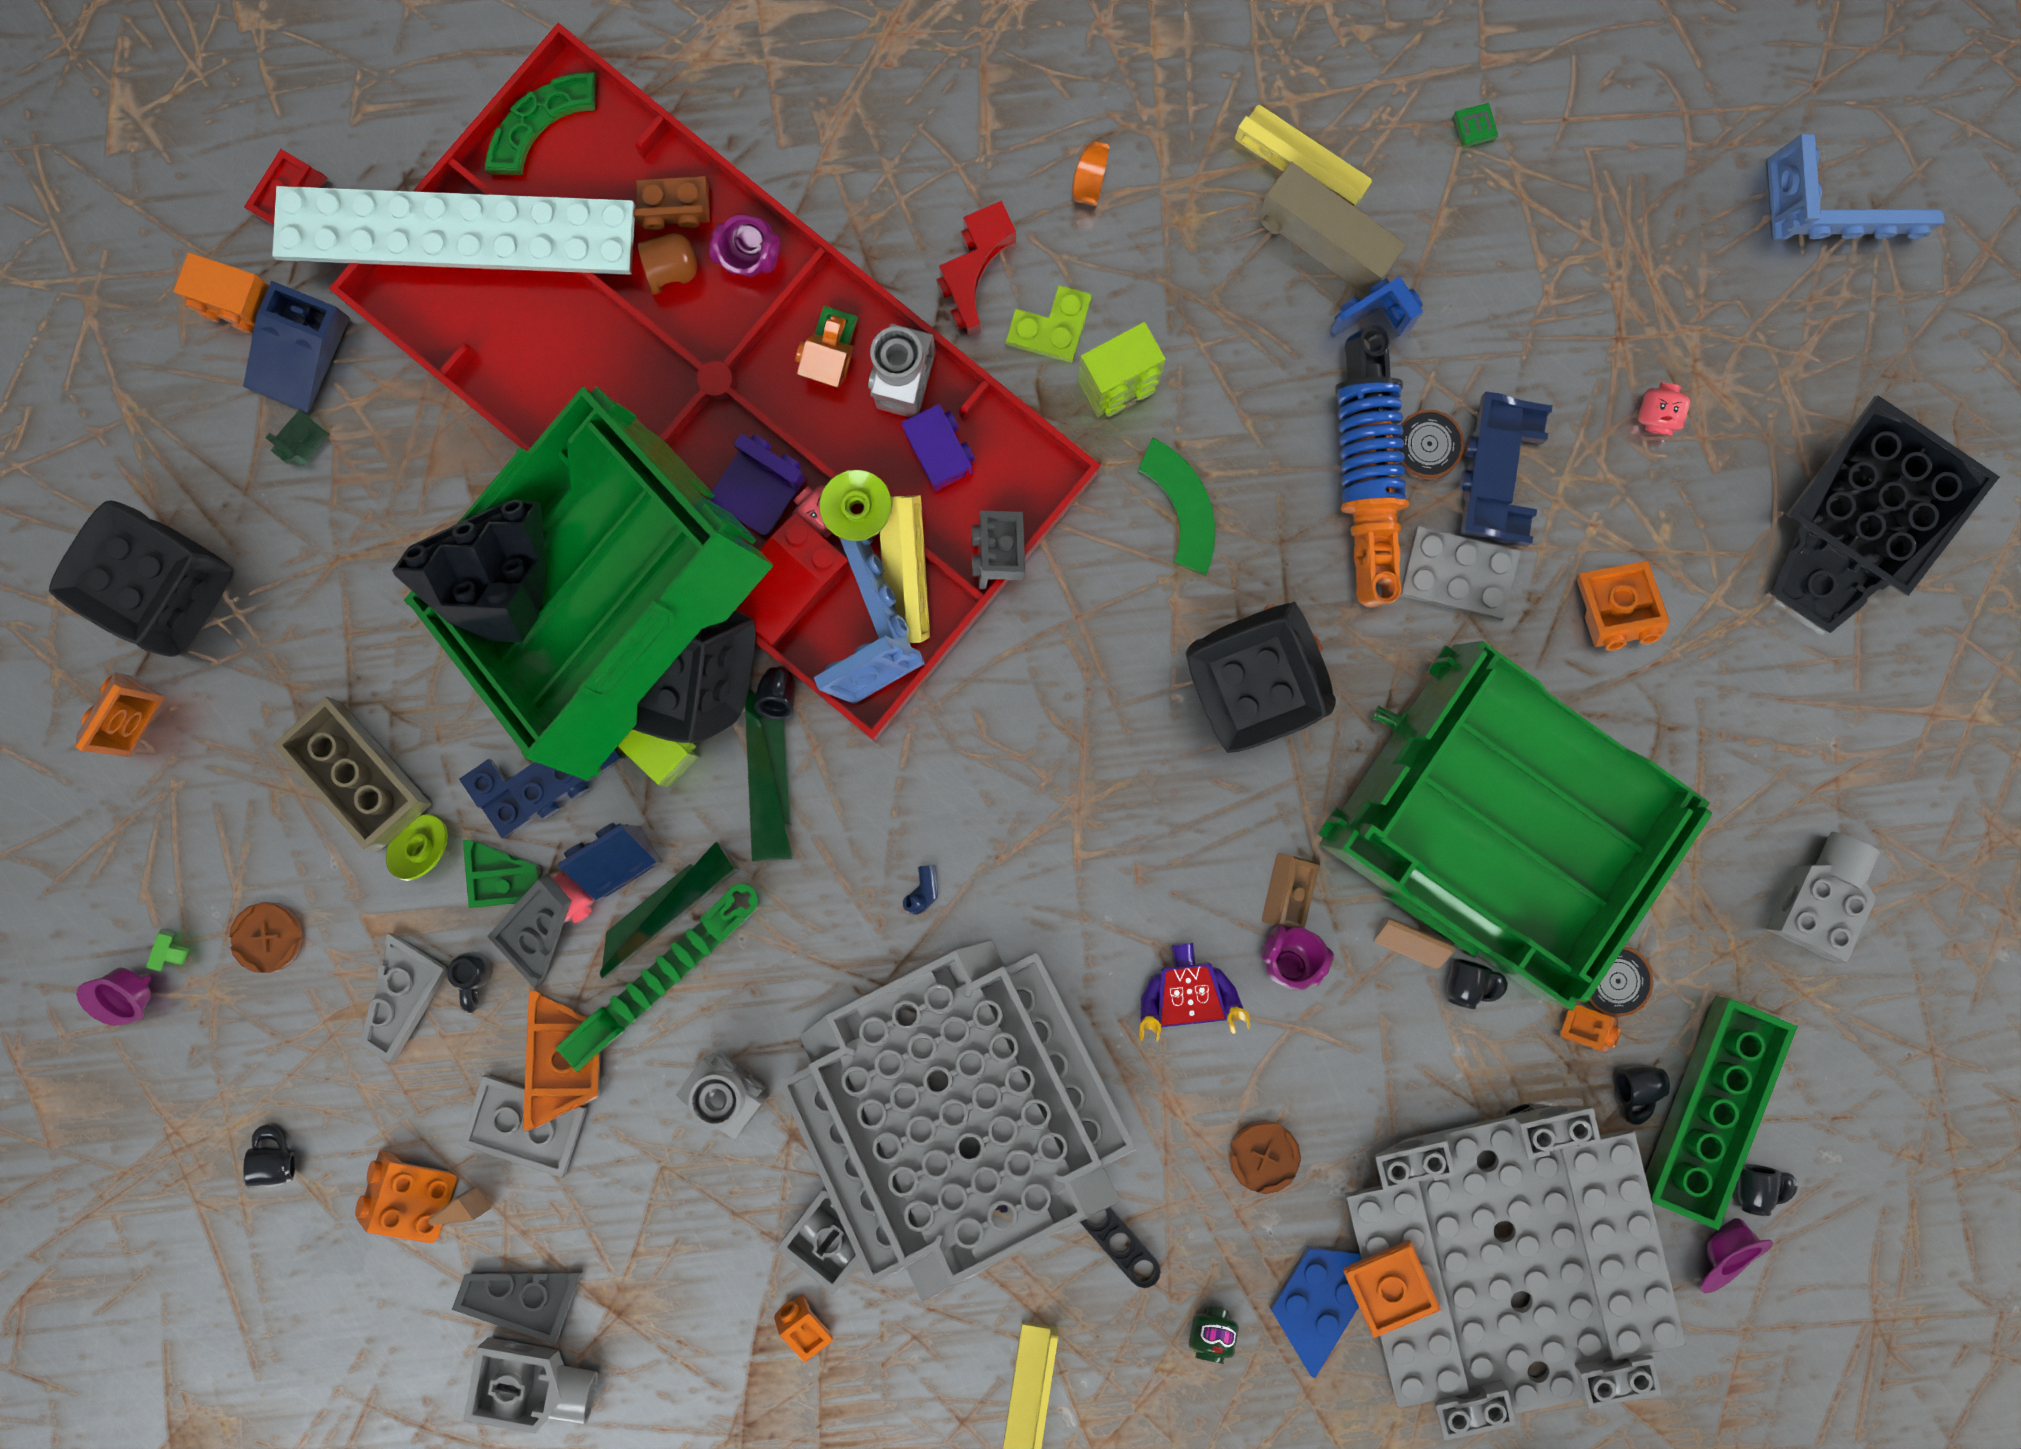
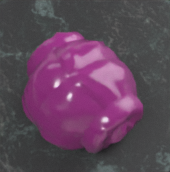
M737 214L731 216L724 224L720 223L715 227L711 237L709 256L712 262L721 264L729 274H741L752 278L762 272L771 273L776 268L781 246L780 239L777 234L772 232L770 224L765 220L755 216Z
M1276 925L1270 931L1262 947L1261 958L1267 963V974L1273 981L1291 990H1304L1311 985L1319 986L1323 977L1329 973L1334 953L1326 946L1319 935L1303 927L1294 926L1286 928L1285 926Z

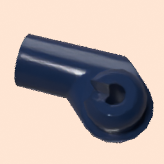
M935 865L918 867L920 885L910 895L904 897L903 908L906 912L914 915L921 914L937 899L938 888Z

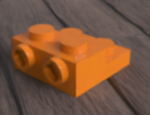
M1648 560L1579 573L1577 583L1587 609L1585 620L1594 647L1605 646L1606 650L1614 651L1624 647L1627 641L1639 639L1641 644H1650L1658 641L1664 635L1670 620Z

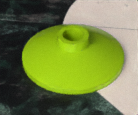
M850 470L838 474L825 486L820 498V514L824 524L834 535L848 541H862L875 536L885 527L891 515L892 501L886 485L876 475L863 470ZM856 503L864 505V509L860 514H853L851 512L852 506Z
M424 814L417 817L389 843L386 852V865L389 872L396 878L405 881L420 878L428 873L438 863L445 851L448 839L445 824L433 815Z

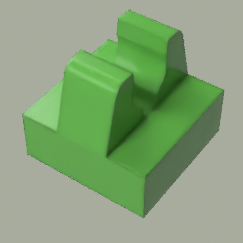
M161 929L157 934L146 968L161 971L166 962L184 965L190 948L172 943L176 932Z

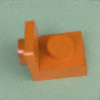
M1576 1004L1573 1011L1568 1010L1560 1037L1607 1053L1609 1047L1615 1048L1620 1037L1621 1028L1617 1027L1618 1019Z
M803 1295L785 1303L779 1312L774 1315L780 1337L804 1363L833 1341L831 1332L810 1310L808 1302Z

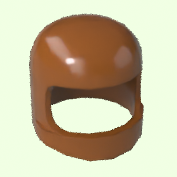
M673 233L638 243L639 254L649 281L651 296L662 293V286L664 284L675 281L685 284L695 277L698 268L697 258L693 246L685 236Z

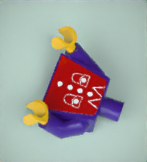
M1193 943L1172 945L1174 966L1159 967V973L1150 977L1140 998L1141 1023L1138 1038L1143 1041L1144 1031L1152 1030L1156 1034L1155 1042H1157L1160 1038L1161 1027L1226 1021L1227 1015L1229 1030L1232 1033H1236L1234 1022L1237 1020H1243L1246 1023L1247 1029H1250L1249 1014L1243 1009L1236 987L1219 968L1212 967V964L1209 962L1196 963Z

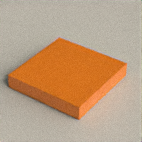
M1410 1240L1342 1268L1373 1339L1441 1311Z

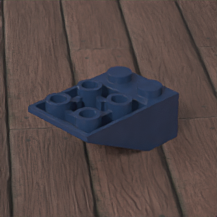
M271 281L257 312L243 387L309 413L350 317L334 305Z
M613 822L597 831L595 835L598 839L592 843L584 845L581 842L564 852L566 859L558 863V866L597 901L607 898L662 863V860L641 826L624 825L621 823L616 825Z

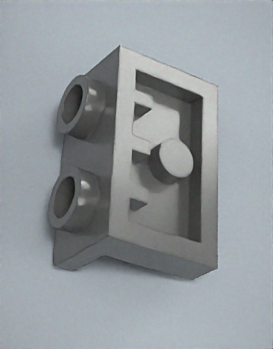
M980 511L978 525H972L971 546H978V555L973 554L972 576H978L979 589H986L988 579L1024 580L1023 512Z

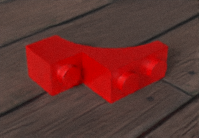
M1002 200L963 217L964 230L960 231L967 250H974L939 265L941 277L936 279L938 287L944 299L951 298L955 309L950 311L958 330L965 329L968 338L981 332V324L975 307V297L979 280L984 270L997 254L1016 243V230Z

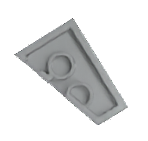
M387 933L384 946H387L383 964L379 965L376 978L379 981L374 1000L369 1005L360 1045L386 1062L395 1063L446 977L448 968L396 935Z

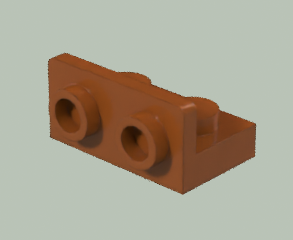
M706 176L636 180L637 209H633V217L645 229L660 230L665 228V224H678V226L684 228H695L700 225V222H710L709 180Z

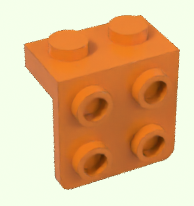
M379 1150L376 1161L373 1160L368 1167L366 1177L368 1185L365 1195H361L357 1201L355 1208L356 1220L367 1233L434 1243L439 1237L442 1224L430 1225L428 1220H430L429 1217L450 1202L457 1181L456 1176L448 1171L402 1163L393 1153Z

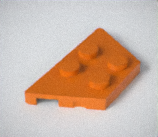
M529 991L523 1131H532L599 1097L601 1052L577 1073L556 1050V1047L588 1017L573 1011V1009L561 1003L559 1004L546 998L536 991Z

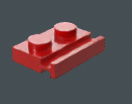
M280 149L244 208L274 226L276 186L322 188L328 178L320 171L313 169L310 165Z

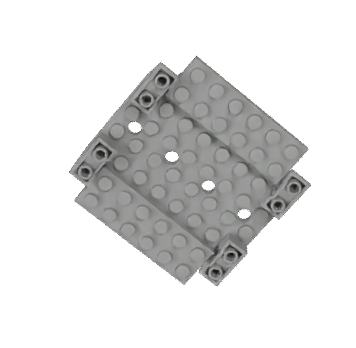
M991 940L955 950L827 1014L799 1036L811 1061L808 1064L809 1067L778 1082L869 1285H873L906 1268L922 1303L988 1270V1267L1050 1235H1056L1121 1202L1104 1166L1136 1151L1038 952L1005 968ZM906 1006L915 1008L917 1012L915 1022L909 1026L900 1025L897 1020L900 1009ZM937 1071L944 1072L948 1076V1085L940 1092L932 1091L928 1085L929 1077ZM967 1138L977 1139L981 1146L980 1153L973 1159L964 1158L960 1152L961 1143ZM1001 1205L1010 1207L1013 1212L1012 1223L1004 1228L996 1226L992 1219L994 1210Z
M1592 1106L1544 1107L1405 1139L1375 1155L1381 1180L1379 1182L1380 1186L1345 1193L1361 1260L1410 1240L1441 1308L1439 1312L1381 1335L1380 1339L1397 1407L1402 1408L1440 1399L1435 1403L1444 1441L1516 1426L1514 1414L1583 1399L1590 1410L1662 1394L1654 1358L1644 1354L1685 1346L1686 1342L1636 1135L1632 1129L1600 1136ZM1486 1150L1494 1152L1496 1154V1161L1492 1167L1481 1168L1477 1165V1157L1481 1152ZM1500 1221H1509L1513 1224V1231L1506 1238H1498L1494 1235L1495 1225ZM1518 1291H1525L1530 1294V1301L1523 1308H1516L1511 1305V1298ZM1536 1361L1544 1362L1547 1365L1545 1374L1539 1378L1528 1375L1529 1366Z

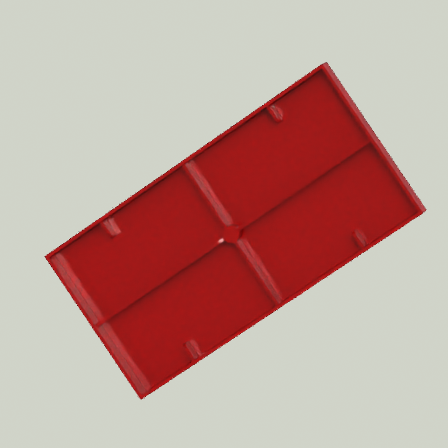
M558 22L412 192L632 200L635 204V209H637L636 180L706 176L709 180L710 222H700V225L695 228H684L678 226V224H665L663 229L650 230L645 229L634 220L632 274L350 263L328 289L517 446L527 451L582 386L591 392L598 386L609 398L635 413L637 416L635 419L641 422L645 428L662 438L711 492L738 453L734 443L742 433L750 439L753 434L759 436L771 445L770 452L780 458L784 453L801 464L799 470L806 480L793 500L807 486L812 490L821 485L826 486L835 476L850 470H863L876 475L884 482L890 496L921 495L930 638L921 643H910L912 648L920 651L925 664L856 704L818 690L814 677L824 672L826 666L835 661L846 659L853 655L859 646L873 643L879 639L849 561L846 575L773 647L757 633L755 638L757 645L876 742L1011 580L988 579L986 589H979L978 576H972L973 554L978 555V546H971L972 525H978L980 511L1023 512L1026 562L1100 472L1101 465ZM584 72L596 73V110L567 115L545 128L528 151L523 167V175L487 174L485 170L486 156L493 134L511 112L510 108L529 91L534 92L552 83L551 80L558 77ZM737 214L755 216L765 220L770 224L772 232L777 234L780 239L781 246L776 268L771 273L762 272L752 278L741 274H729L721 264L712 262L709 256L711 237L715 227L720 223L724 224L731 216ZM673 233L685 236L693 246L697 258L698 268L695 277L685 284H682L680 281L664 284L662 286V293L651 296L649 281L639 254L638 243ZM823 306L858 317L850 345L854 346L846 380L839 387L797 374L800 363L795 361L798 347L801 341L806 342L815 333ZM891 324L933 334L936 354L919 413L937 404H940L944 413L950 410L959 427V430L954 432L959 443L967 442L975 458V461L970 463L972 474L969 475L968 471H966L964 477L934 492L903 431L901 422L910 417L877 409L874 398L870 396L871 389L868 388V382L873 368L870 355L871 345L877 334L889 328ZM700 493L703 497L710 500V498ZM792 500L771 533L767 536L760 535L740 522L756 541L752 544L742 537L741 539L760 550L766 541L793 516V511L798 505ZM860 503L854 504L851 512L853 514H860L864 509V505ZM879 532L872 537L873 542L870 545L874 554L882 562ZM833 533L828 538L821 535L847 558L839 537Z

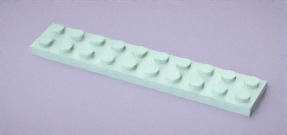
M276 186L272 256L276 260L632 274L635 220L633 209H635V204L632 200Z

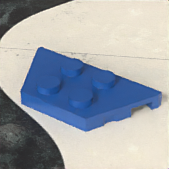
M1307 1246L1270 1306L1271 1311L1313 1378H1316L1359 1308L1342 1268L1360 1261V1253L1351 1250H1327L1322 1247Z

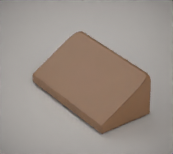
M1277 854L1262 915V922L1281 925L1286 928L1294 926L1305 928L1320 863L1291 855Z
M1387 917L1382 918L1374 938L1376 944L1435 969L1440 968L1455 950L1454 945Z
M473 1187L429 1217L430 1220L428 1222L430 1225L473 1221L490 1210L491 1206L479 1189Z

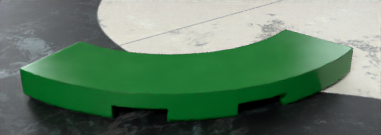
M584 72L552 79V83L534 92L529 91L510 108L511 112L493 134L486 156L485 170L487 174L523 175V167L528 151L545 128L567 115L596 110V73Z
M1152 437L1138 472L1153 480L1165 492L1175 508L1178 517L1179 544L1173 563L1206 577L1212 561L1215 544V521L1209 496L1200 478L1187 461L1172 448Z

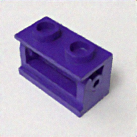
M937 404L901 422L903 431L934 492L964 477L966 471H968L969 475L973 473L970 463L975 461V458L967 442L959 443L954 433L959 430V427L950 410L944 413L940 404Z

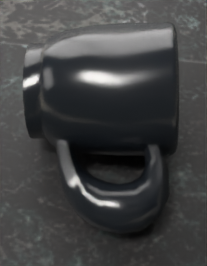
M785 666L772 667L766 670L759 681L754 707L756 712L764 718L770 720L786 719L791 716L794 709L795 682L791 672Z
M473 951L459 954L450 962L447 970L449 982L459 990L460 1006L466 1014H472L477 1009L478 989L487 985L492 975V966L488 958L479 952Z
M1456 958L1453 960L1447 984L1448 1001L1469 1009H1476L1481 1001H1496L1507 991L1508 983L1506 977L1499 972L1492 971L1487 966ZM1490 978H1493V988L1487 995H1485L1489 985Z
M1650 1065L1618 1069L1615 1074V1089L1619 1101L1624 1105L1626 1121L1632 1125H1640L1646 1122L1653 1114L1656 1102L1668 1096L1670 1081L1664 1069ZM1645 1105V1107L1640 1110L1632 1111L1633 1107Z
M262 1125L252 1135V1148L247 1150L243 1166L244 1182L247 1188L274 1187L294 1179V1152L285 1150L283 1134L275 1126ZM263 1139H271L277 1142L279 1148H259V1142Z
M1744 1165L1739 1177L1738 1186L1739 1202L1742 1205L1741 1210L1753 1215L1770 1216L1776 1205L1786 1203L1793 1198L1798 1189L1797 1180L1794 1175L1788 1172H1780L1761 1165ZM1781 1180H1783V1188L1781 1193L1779 1194Z

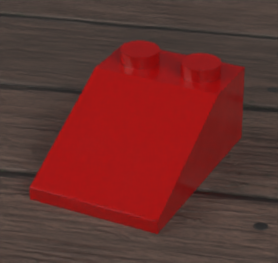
M797 513L789 518L759 550L774 566L736 609V611L754 620L756 633L771 647L803 618L846 575L848 559Z

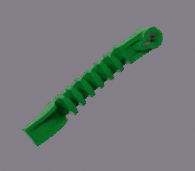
M746 884L732 886L700 918L701 922L692 930L689 928L685 931L686 935L679 942H673L670 945L671 949L663 956L659 955L655 959L656 962L649 969H643L640 972L641 976L633 983H627L625 985L626 989L618 997L613 995L609 999L611 1003L608 1006L599 1008L556 1047V1050L578 1073L603 1049L622 1035L631 1023L634 1024L643 1012L650 1010L653 1007V1003L661 996L664 997L674 984L681 982V978L690 970L693 971L705 956L708 957L712 954L711 951L720 943L723 944L737 928L756 912L758 898L755 890ZM737 893L742 897L746 894L751 896L748 899L750 906L748 909L745 910L743 907H738L725 916L735 905L734 896Z

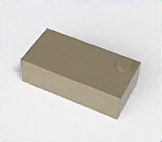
M1292 161L1266 194L1258 215L1262 220V225L1274 234L1281 233L1366 296L1370 294V288L1386 277L1407 245Z
M325 696L272 744L364 850L380 852L432 805L341 701Z

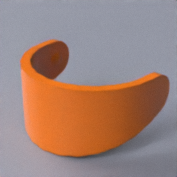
M1092 142L1087 145L1081 154L1072 184V196L1075 202L1097 207L1110 146L1108 144Z

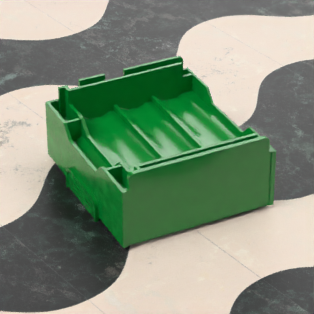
M582 386L528 451L519 446L515 455L458 522L460 523L507 500L539 501L542 509L547 577L538 619L523 642L489 641L448 623L413 591L404 599V602L414 610L518 745L524 758L586 781L592 776L597 777L602 771L600 766L636 726L637 703L700 630L726 621L774 566L761 551L741 539L742 537L752 544L756 541L733 514L700 494L702 493L710 499L715 496L668 444L636 420L637 416L635 413L609 398L598 386L592 392Z
M1484 641L1456 644L1452 648L1444 645L1427 670L1432 677L1342 811L1335 807L1317 833L1323 838L1319 845L1385 890L1382 894L1384 898L1393 901L1459 949H1462L1463 953L1467 956L1475 958L1478 955L1539 999L1573 1011L1576 1001L1586 1003L1592 997L1710 819L1712 812L1707 809L1710 802L1653 761L1625 748L1549 694L1539 680Z

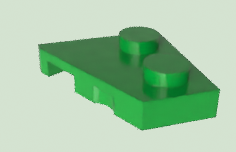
M463 840L469 908L517 904L537 880L541 878L540 865L474 840Z

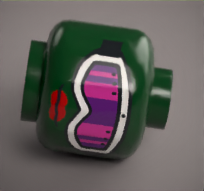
M1207 1307L1206 1314L1199 1313L1193 1317L1189 1348L1196 1352L1195 1358L1224 1364V1359L1234 1356L1239 1326L1234 1320L1228 1319L1229 1311Z

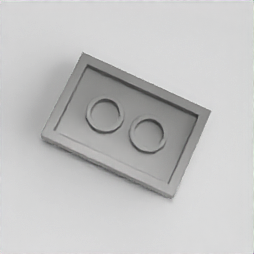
M1417 526L1414 531L1400 596L1502 621L1506 617L1521 551Z
M488 1075L482 1076L460 1146L563 1178L566 1175L587 1107L582 1105L532 1131H523L525 1087Z

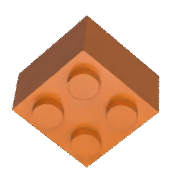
M188 252L173 292L185 300L184 306L197 311L199 316L219 323L221 318L231 322L232 327L252 334L257 312L269 285L256 274Z

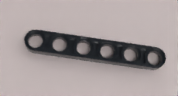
M1112 1207L1105 1209L1107 1216L1100 1225H1092L1087 1219L1080 1222L1137 1287L1149 1288L1157 1283L1161 1274L1157 1259ZM1116 1233H1124L1130 1238V1246L1124 1252H1115L1110 1247V1239ZM1142 1260L1149 1261L1154 1266L1153 1275L1146 1280L1139 1279L1134 1274V1266Z

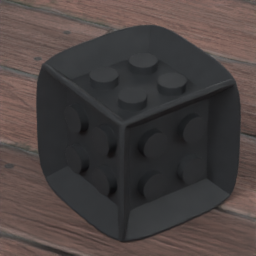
M109 500L102 503L92 513L75 537L52 577L49 592L66 607L114 636L136 644L145 651L175 657L189 646L203 627L226 589L232 568L217 555L169 526L149 519L144 513L135 508Z
M1295 601L1266 609L1221 627L1204 638L1195 640L1186 650L1189 671L1197 694L1217 739L1227 753L1248 750L1302 730L1332 714L1336 705V698L1333 695L1331 680L1308 622Z
M735 610L726 621L701 629L637 703V724L632 730L668 741L697 743L711 738L732 726L739 719L748 696L755 651L756 631L754 620Z

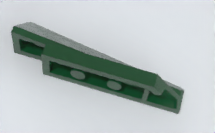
M749 689L745 703L752 862L792 859V851L785 824H792L785 719L770 720L759 715L754 707L756 693Z
M718 841L706 851L694 866L689 864L606 931L603 964L599 974L602 979L608 978L739 870L738 866Z

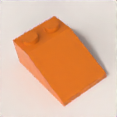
M115 672L113 676L104 681L100 688L101 695L94 707L89 708L81 719L82 726L77 732L75 748L80 751L129 757L166 697L130 675Z

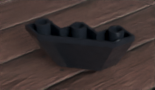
M504 501L410 545L392 571L402 583L448 623L489 641L523 642L538 619L547 577L541 505L539 501Z

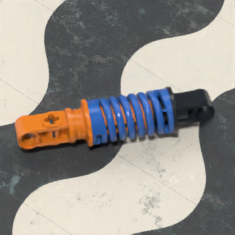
M1369 325L1348 337L1345 343L1347 381L1335 386V393L1338 395L1339 404L1338 415L1341 420L1339 424V432L1342 434L1340 445L1343 447L1340 451V457L1343 460L1341 472L1345 474L1341 478L1342 485L1345 487L1342 492L1343 504L1341 512L1353 514L1354 525L1351 527V536H1354L1356 595L1359 602L1369 608L1392 603L1401 594L1400 546L1398 543L1401 524L1397 523V512L1407 509L1409 506V501L1405 496L1406 482L1398 478L1405 474V467L1399 465L1404 461L1405 456L1403 452L1398 451L1404 447V441L1401 438H1397L1403 434V427L1398 425L1403 420V415L1399 412L1402 408V401L1399 397H1401L1403 381L1390 377V340L1386 330L1379 325ZM1364 339L1369 343L1370 350L1366 348ZM1376 583L1381 587V597L1376 592Z

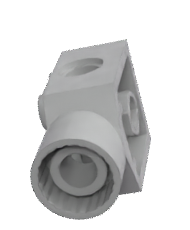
M891 324L889 328L882 330L874 338L870 349L873 368L869 377L868 388L871 389L870 396L874 398L877 409L910 418L919 414L936 354L933 334Z
M1831 832L1816 865L1795 866L1766 930L1830 961L1847 963L1877 900V896L1868 886L1867 881L1880 855V851L1854 837Z
M712 1053L702 1059L676 1096L689 1107L691 1115L698 1123L706 1127L716 1128L735 1139L744 1131L769 1095L764 1092L766 1086L756 1077L749 1074L746 1078L735 1069L738 1065L731 1058L723 1053H720L719 1056Z
M824 1186L776 1249L834 1295L859 1263V1260Z
M488 1337L476 1349L463 1421L535 1434L548 1418L586 1424L595 1399L598 1373L597 1371L564 1366L558 1349Z

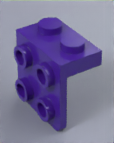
M741 433L734 443L738 453L712 490L715 496L710 501L733 514L737 520L760 535L767 536L771 533L806 479L799 470L801 464L784 453L781 458L769 451L771 445L755 434L750 439Z

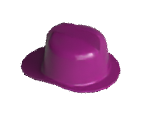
M116 968L102 978L80 985L76 996L84 1011L92 1018L104 1024L116 1026L143 1019V1010L151 998V991L148 987L151 976L149 973L137 975L126 968Z
M1740 1218L1732 1219L1721 1226L1719 1231L1715 1230L1707 1243V1255L1712 1271L1703 1280L1700 1286L1701 1292L1705 1294L1712 1293L1731 1282L1753 1260L1766 1253L1772 1247L1773 1241L1770 1239L1760 1240Z

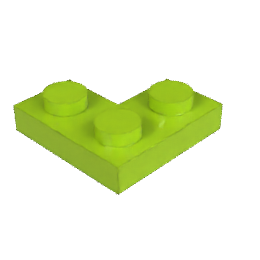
M1058 285L1049 318L1015 309L1006 345L1073 364L1092 294Z

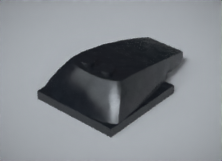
M1879 395L1874 396L1786 514V516L1800 524V527L1779 571L1771 594L1829 633L1861 609L1867 602V599L1878 589L1884 590L1890 585L1902 594L1909 596L2000 476Z

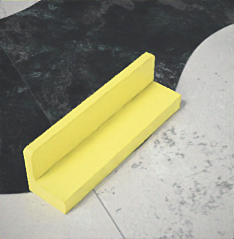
M1257 105L1249 117L1246 116L1238 127L1235 136L1236 141L1281 171H1284L1291 161L1354 207L1372 183L1371 178L1261 105Z
M921 495L891 496V515L885 527L880 531L881 558L885 570L883 577L885 583L896 596L897 602L894 605L898 615L903 618L908 626L909 633L907 638L909 643H921L930 638Z
M1022 1322L1003 1449L1042 1448L1058 1342L1057 1327Z

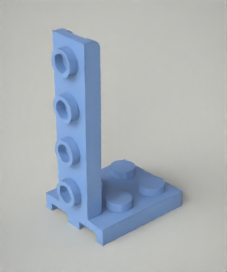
M1801 134L1767 158L1773 240H1786L1796 234H1809L1810 239H1822L1831 236V234H1842L1843 239H1854L1862 237L1864 234H1875L1877 239L1891 238L1897 234H1907L1908 238L1917 239L1929 236L1931 230L1945 223L1944 214L1938 209L1820 210L1822 187L1820 182H1818L1817 165L1819 162V150L1816 147L1815 134Z
M872 537L862 541H848L841 538L840 540L879 639L873 643L859 646L853 655L842 661H835L829 664L824 672L814 677L818 690L853 704L925 664L920 651L912 648L907 638L909 633L908 626L897 613L894 605L897 602L896 596L885 583L882 575L885 571L884 566L874 554L870 545L873 542Z

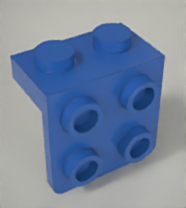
M1400 276L1389 282L1388 278H1385L1370 288V294L1360 301L1358 297H1355L1339 308L1341 312L1334 317L1336 321L1331 332L1336 336L1381 308L1400 337L1411 330L1422 315L1423 310L1421 307L1423 304L1414 289L1409 290Z

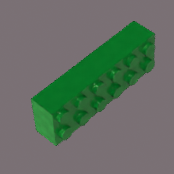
M1715 996L1645 1174L1652 1203L1719 1231L1798 1026L1731 998Z

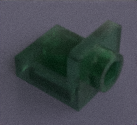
M299 409L277 436L269 432L265 438L274 445L271 451L282 461L288 464L293 460L303 466L330 434Z

